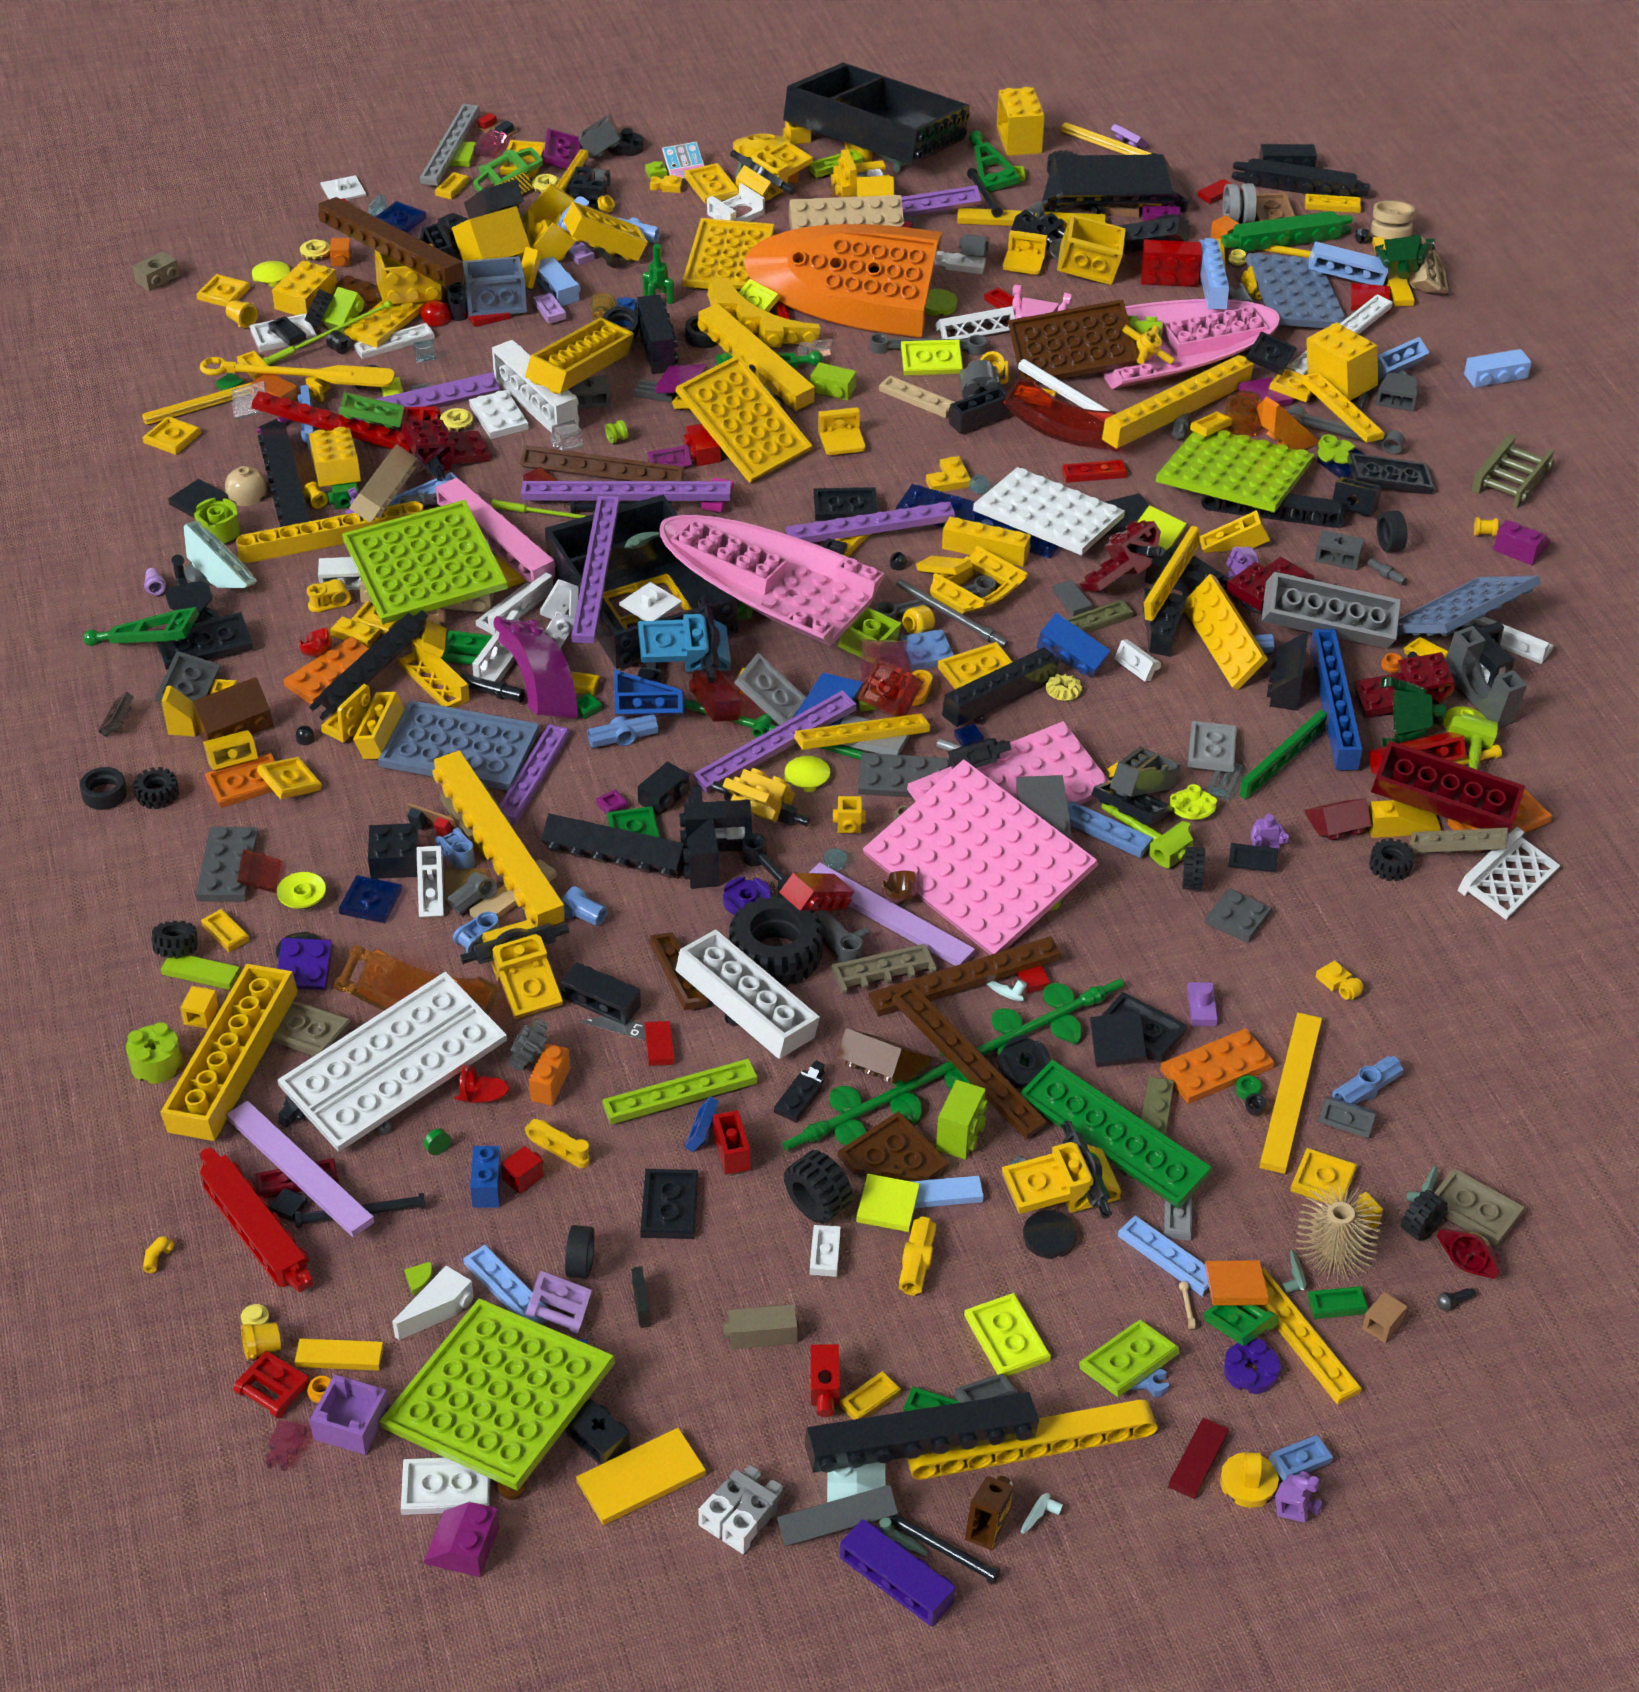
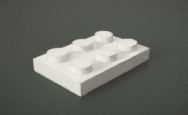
M507 390L469 399L472 411L490 439L529 429L527 420Z

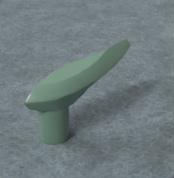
M878 154L883 159L894 164L893 170L895 172H899L902 166L907 164Z
M645 532L637 534L627 540L625 548H640L650 540L659 537L660 533Z
M1436 1165L1429 1173L1426 1182L1422 1185L1421 1192H1425L1427 1189L1433 1192L1437 1180L1438 1167ZM1408 1191L1407 1201L1414 1202V1198L1416 1196L1419 1197L1421 1192Z
M1292 1249L1290 1251V1259L1292 1265L1291 1273L1294 1280L1282 1284L1286 1294L1296 1290H1304L1306 1287L1301 1263Z
M882 1518L880 1520V1529L892 1541L901 1543L906 1550H912L924 1556L927 1555L928 1552L917 1541L905 1533L892 1528L889 1518Z

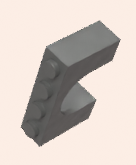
M1473 626L1454 633L1446 662L1454 683L1486 719L1497 722L1498 728L1514 722L1527 684L1512 670L1495 677L1492 688L1488 686L1480 669V656L1486 640Z

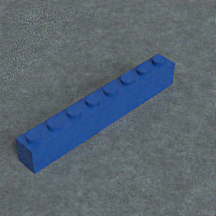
M1313 629L1310 653L1322 709L1327 713L1326 728L1335 770H1358L1362 746L1336 630Z

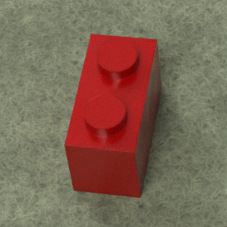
M702 424L686 426V435H683L684 445H688L690 458L694 459L697 467L721 462V448Z
M739 1110L713 1115V1136L724 1174L750 1170V1147Z

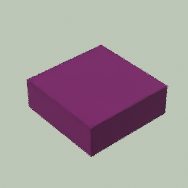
M616 789L596 798V805L605 814L629 808L628 802Z

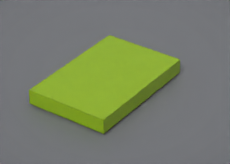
M1139 1319L1081 1360L1079 1366L1083 1372L1115 1396L1120 1397L1179 1354V1347Z

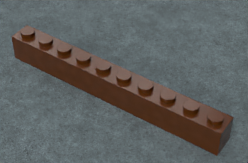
M338 197L318 203L320 222L445 287L463 280V262Z

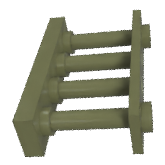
M1508 434L1475 474L1471 491L1479 494L1484 487H1491L1515 496L1513 507L1517 509L1522 502H1526L1529 493L1547 470L1550 471L1555 462L1552 459L1554 450L1550 449L1543 458L1517 448V445H1514L1516 436ZM1514 455L1538 465L1534 468L1510 459L1509 456L1512 457ZM1508 466L1529 474V476L1525 478L1503 470L1500 467ZM1498 476L1521 486L1517 489L1491 478Z

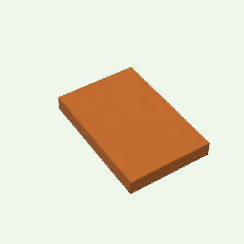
M272 753L259 756L258 759L205 773L206 781L220 808L274 792L257 772L258 765L275 762Z

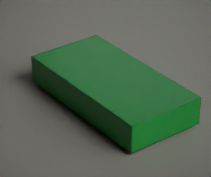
M1361 1286L1308 1291L1307 1294L1313 1319L1363 1315L1368 1311Z

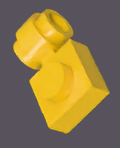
M1335 960L1316 972V978L1332 992L1339 988V993L1345 1000H1353L1361 995L1364 989L1362 982L1358 978H1351L1352 974Z

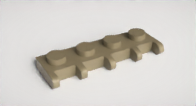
M926 944L832 964V973L841 994L847 993V987L861 984L862 988L865 989L868 988V982L884 979L887 984L892 982L891 977L907 973L909 978L915 977V971L929 969L930 973L936 972V965Z

